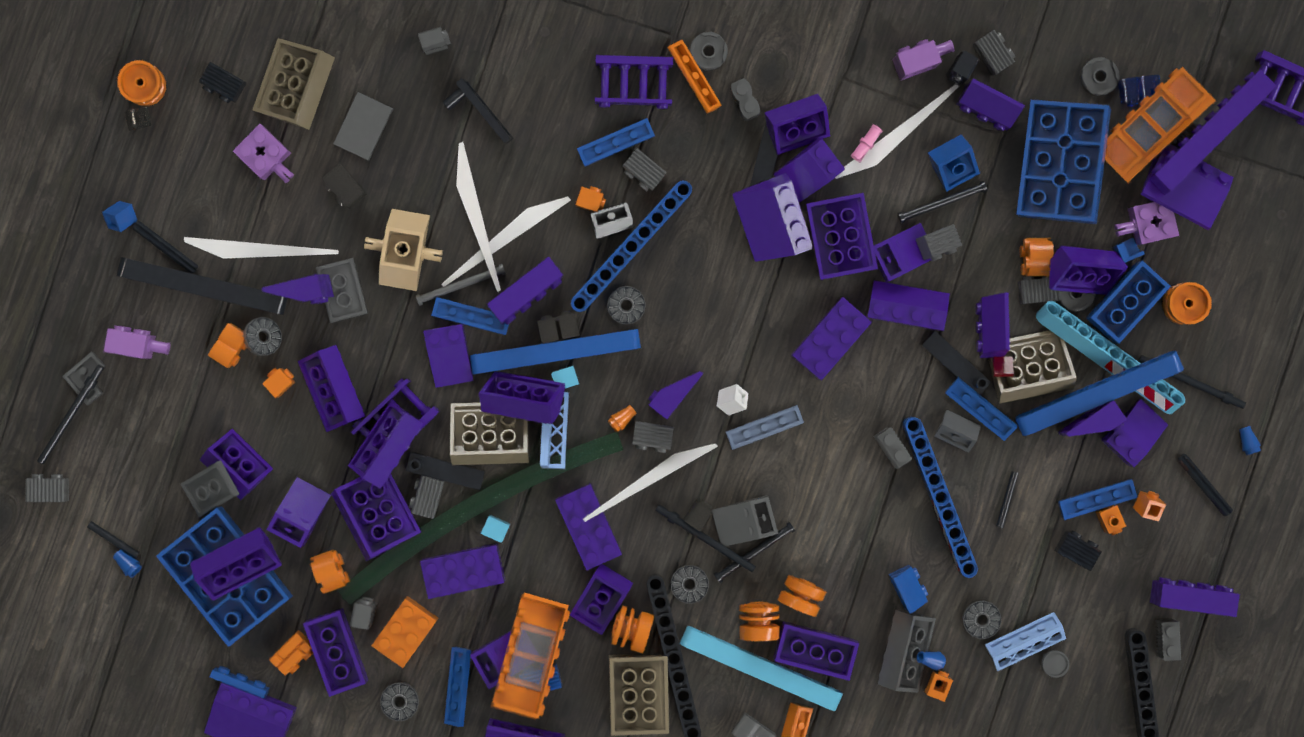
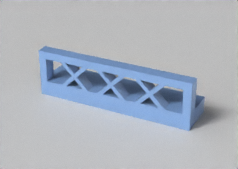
M564 392V404L560 411L564 409V413H559L563 418V423L558 428L553 424L542 423L540 466L542 468L565 469L569 392ZM558 432L562 437V442L555 447L551 442V438ZM557 451L561 455V464H550V457Z
M1053 612L989 642L985 646L992 657L996 670L999 671L1065 640L1066 636L1061 622ZM1058 632L1060 633L1059 635L1052 638V635ZM1006 657V659H1005L1004 661H1002V662H1000V663L998 662L999 660H1001V659H1003V658Z

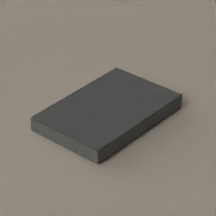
M357 92L333 144L369 161L393 108Z
M354 258L316 267L317 274H329L334 297L328 298L329 302H325L330 323L368 314Z
M221 460L181 483L198 517L239 495Z

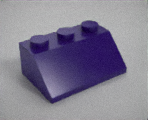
M975 79L966 84L956 104L960 106L959 109L963 112L976 114L977 119L993 123V126L1000 131H1004V129L1009 130L1025 106Z
M818 94L765 112L766 126L777 155L810 144L817 138L824 139L830 136L827 106Z
M1008 293L982 297L976 303L975 313L979 315V322H976V333H979L976 351L979 352V358L1004 357L1010 350Z
M233 429L210 446L200 458V461L206 467L220 460L222 461L239 492L237 497L240 500L248 495L273 470Z

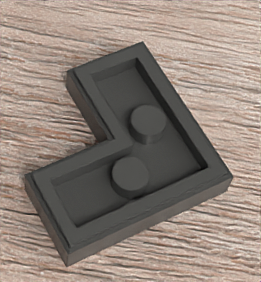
M91 351L62 377L79 395L85 385L84 381L88 376H91L96 366L101 365L105 367V364L94 351ZM97 385L94 389H91L84 400L87 406L103 394Z

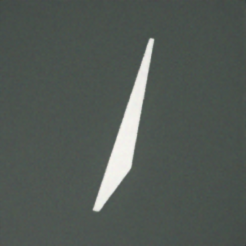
M955 84L874 144L872 150L869 149L861 163L856 160L851 161L844 167L845 170L835 178L876 166L959 86Z
M461 142L458 148L456 186L498 292L501 289L464 143Z
M565 197L527 208L489 242L491 253L493 254L571 201V199ZM479 250L445 280L442 286L445 287L483 261L482 251Z
M184 237V242L223 259L338 254V250Z
M711 444L673 454L583 520L586 522L718 446Z

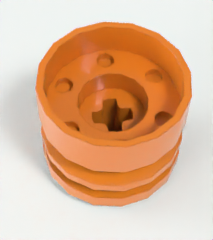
M750 602L739 605V611L747 612L739 615V618L748 621V623L739 626V637L741 640L772 641L780 639V626L771 623L772 620L779 619V614L771 613L779 611V605L768 602Z
M622 606L614 621L611 632V644L616 645L618 638H622L620 647L623 648L627 640L631 641L630 650L643 653L654 615L642 611L638 619L634 618L635 609L632 608L629 616H627V606Z

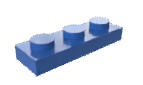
M223 666L214 668L210 674V678L261 698L266 697L270 689L266 687L264 682L258 680L253 682L248 680L246 675L240 673L235 675L230 673V669Z

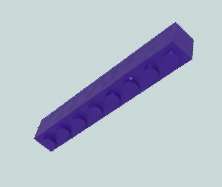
M1261 69L1256 73L1250 72L1243 79L1245 83L1242 86L1237 85L1230 92L1232 96L1229 99L1224 98L1217 105L1219 109L1216 112L1211 111L1204 118L1206 122L1203 125L1198 124L1191 131L1193 135L1189 139L1185 137L1178 144L1180 148L1176 152L1172 150L1165 157L1167 160L1165 163H1159L1152 169L1153 174L1149 179L1164 195L1171 192L1276 87Z

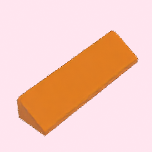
M680 40L668 46V50L706 113L713 112L722 106L684 41Z
M790 703L781 737H806L813 708Z

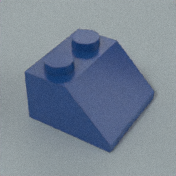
M962 135L928 152L932 167L946 192L980 174L972 146Z
M907 565L888 574L907 612L913 613L928 602L926 598L928 592L924 585L920 586L918 581L920 575L916 568L912 569L910 565Z

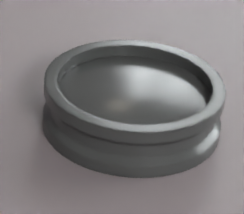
M1059 650L1048 651L1041 661L1043 671L1054 678L1064 676L1069 670V659Z

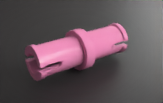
M874 124L871 126L864 138L860 139V144L851 154L852 158L857 162L861 163L869 149L872 150L874 142L883 132L878 126Z

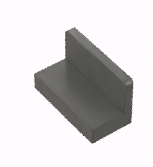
M946 410L942 423L936 430L934 437L966 452H970L977 442L981 426Z

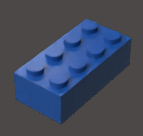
M1143 260L1137 261L1090 312L1086 319L1113 344H1119L1171 286Z

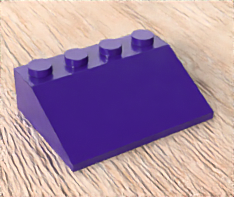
M1170 144L1153 159L1141 195L1210 230L1230 190L1234 177L1201 161L1171 192L1164 195L1149 177L1153 174L1152 169L1159 163L1163 164L1167 161L1165 157L1172 150L1176 152L1179 149Z
M786 173L732 194L755 262L794 256L813 249L792 181Z
M864 193L806 204L820 280L878 269Z
M391 473L387 482L381 488L359 477L336 488L331 493L366 561L421 533Z
M222 682L215 697L204 733L212 737H286L297 707L270 696L261 698Z

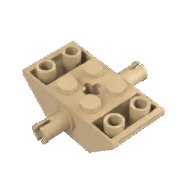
M392 209L384 239L366 237L365 242L373 243V245L364 244V249L381 251L379 285L417 291L422 261L426 259L441 262L442 257L434 255L442 256L443 250L426 248L425 246L430 215ZM404 244H406V248H408V251L402 255V252L399 251V248H402Z

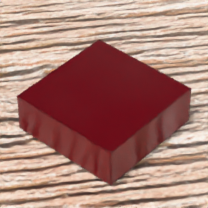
M993 357L994 377H1013V357Z

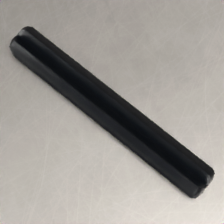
M137 221L134 224V231L192 274L198 269L196 263L142 222Z
M1187 454L1179 456L1177 461L1217 509L1224 516H1228L1233 511L1229 504Z

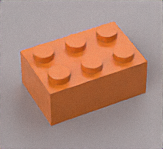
M407 596L374 641L372 647L403 668L436 623L438 617Z

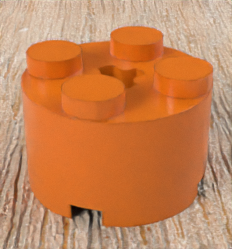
M1026 238L1023 240V246H1020V257H1023L1021 275L1050 276L1049 265L1051 258L1054 256L1051 238Z
M332 549L310 558L313 561L311 568L317 584H322L323 588H320L323 594L344 587L346 583L350 582L348 573L344 572L341 566L344 564L343 558L337 551Z

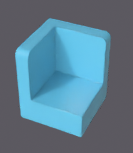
M574 366L552 372L551 374L553 381L565 383V388L579 384Z
M489 515L481 534L498 542H503L511 524Z

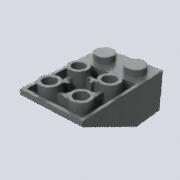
M767 495L712 510L719 540L724 546L778 534Z

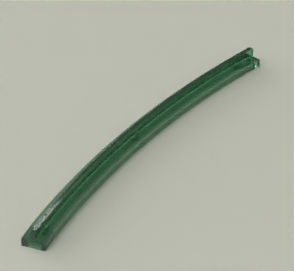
M618 432L566 450L565 469L542 468L540 462L485 488L419 528L421 533L386 551L354 576L350 582L346 583V586L338 590L342 595V599L351 605L377 582L419 551L498 503L568 470L622 451L623 447ZM556 454L550 457V464H561V455Z

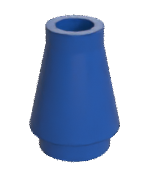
M1251 426L1239 429L1242 451H1245L1246 455L1261 451V444L1253 433Z
M119 550L113 556V559L117 562L125 576L132 578L142 568L139 561L122 550Z
M921 651L917 654V661L933 670H939L945 666L946 658L939 651Z

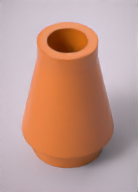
M629 405L611 415L608 423L616 432L622 431L637 413Z

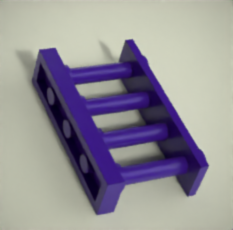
M1265 50L1259 52L1255 58L1256 61L1260 62L1259 70L1261 69L1266 74L1268 68L1272 67L1278 73L1274 82L1276 87L1269 93L1268 98L1265 97L1259 104L1297 120V124L1304 126V110L1301 113L1292 109L1304 84V68ZM1290 75L1295 78V83L1286 104L1283 105L1276 102L1275 99L1285 76Z
M596 55V66H600V69H602L601 98H595V104H599V107L608 108L610 104L654 105L657 109H668V106H672V100L666 99L667 71L673 67V57ZM611 66H619V69H621L620 98H609V69H611ZM630 67H638V70H640L639 99L628 98V70ZM650 67H657V70H659L658 99H647V73Z
M409 378L405 380L400 379L394 385L396 389L364 420L360 418L352 426L354 430L351 433L355 435L360 431L367 437L370 430L365 425L372 418L378 421L381 416L379 412L390 401L399 406L393 398L400 391L422 412L421 415L423 417L419 421L423 425L420 431L440 410L436 406L432 408L427 407L407 387L411 382Z

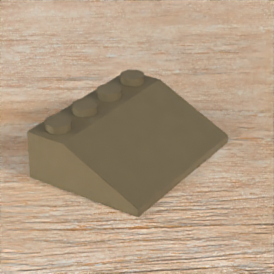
M278 38L253 111L310 130L335 57L321 50Z
M1050 330L1010 338V350L1004 357H1013V377H994L993 358H988L999 403L1073 389L1075 387L1077 377L1066 343Z
M451 403L450 458L452 465L529 463L528 420L482 412L480 403Z
M609 655L611 736L669 734L667 656Z

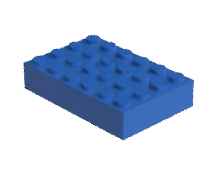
M1042 100L1030 101L1016 215L1025 218L1097 224L1111 114L1109 105Z
M220 506L156 555V557L229 647L293 597V595L273 570L213 601L194 580L190 563L244 536V533L224 508Z

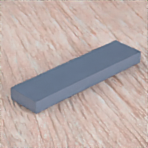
M798 405L726 431V435L732 450L803 424L804 421Z

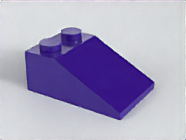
M817 138L773 175L777 177L786 173L789 176L800 203L833 180L845 168L824 140Z
M316 274L262 288L263 292L303 302L311 301V304L329 302L328 298L334 297L329 274Z
M464 324L425 330L424 337L435 387L474 381Z
M698 371L660 389L658 392L654 390L648 398L650 401L648 405L668 419L703 373Z
M1139 399L1124 415L1127 420L1123 422L1124 425L1120 429L1109 431L1101 439L1106 446L1130 467H1135L1146 456L1168 426L1142 399Z
M1112 400L1090 409L1058 431L1059 435L1069 437L1111 430L1116 431L1124 425L1123 422L1127 419L1115 401Z
M600 564L571 611L570 616L602 635L632 587L633 582L605 565Z

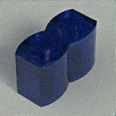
M1149 75L1121 79L1118 82L1121 104H1127V107L1139 105L1138 102H1141L1145 97H1151L1156 93L1154 89L1160 84V76Z

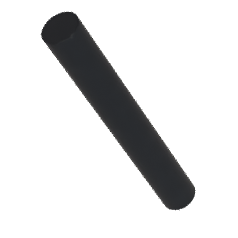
M1011 471L996 524L997 527L1004 528L1019 475L1017 472Z
M91 521L87 528L136 559L139 556L140 552Z

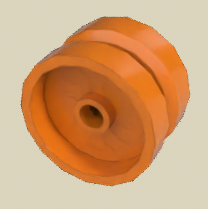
M132 61L120 70L118 88L127 100L140 106H151L163 98L166 91V80L163 73L152 64L145 61Z
M1195 282L1179 283L1166 291L1163 297L1162 308L1166 317L1176 324H1196L1208 316L1211 309V297L1209 292L1200 284Z
M788 575L784 584L794 593L783 590L780 592L777 600L795 610L816 617L820 607L811 599L823 601L827 592L814 583Z

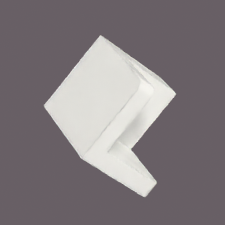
M737 384L721 389L718 393L717 407L727 415L746 410L749 393Z

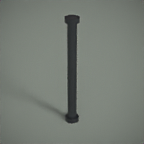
M981 181L979 185L907 212L897 213L899 221L902 224L905 223V220L979 192H987V186L984 181Z
M790 522L786 523L787 526L779 530L778 534L772 535L742 557L750 561L790 532H795V529ZM733 562L719 573L715 572L714 575L721 583L723 582L722 579L740 568L741 565Z

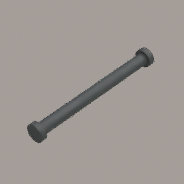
M499 264V267L495 268L497 275L502 274L503 276L506 274L503 264ZM488 270L423 295L417 294L418 304L421 306L423 302L491 278L490 271Z

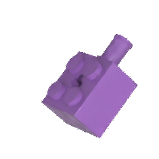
M928 39L918 42L914 48L910 49V46L899 49V52L896 53L892 60L899 79L902 81L936 68L942 62L940 56L954 52L955 49L951 40L936 45L934 40L928 42Z
M261 124L233 150L263 180H266L273 172L284 183L290 181L284 174L291 179L294 176L282 164L291 152ZM261 148L264 149V156L260 154L259 150Z
M1156 202L1128 208L1130 222L1115 224L1114 226L1115 230L1123 228V230L1115 232L1117 236L1133 233L1137 245L1179 236L1174 212ZM1151 220H1155L1156 224H1151Z
M116 325L114 329L108 328L104 352L142 359H152L153 352L169 354L170 343L156 341V336L150 335L151 331L134 329V332H132L130 327Z

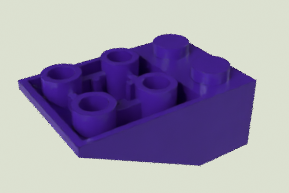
M921 223L874 246L877 266L885 282H889L931 261V259H923L916 241L917 238L927 235Z
M297 477L266 530L300 548L305 546L331 495Z
M522 630L517 650L539 656L527 632ZM511 631L470 654L488 689L497 685ZM515 656L510 676L515 675L535 661Z

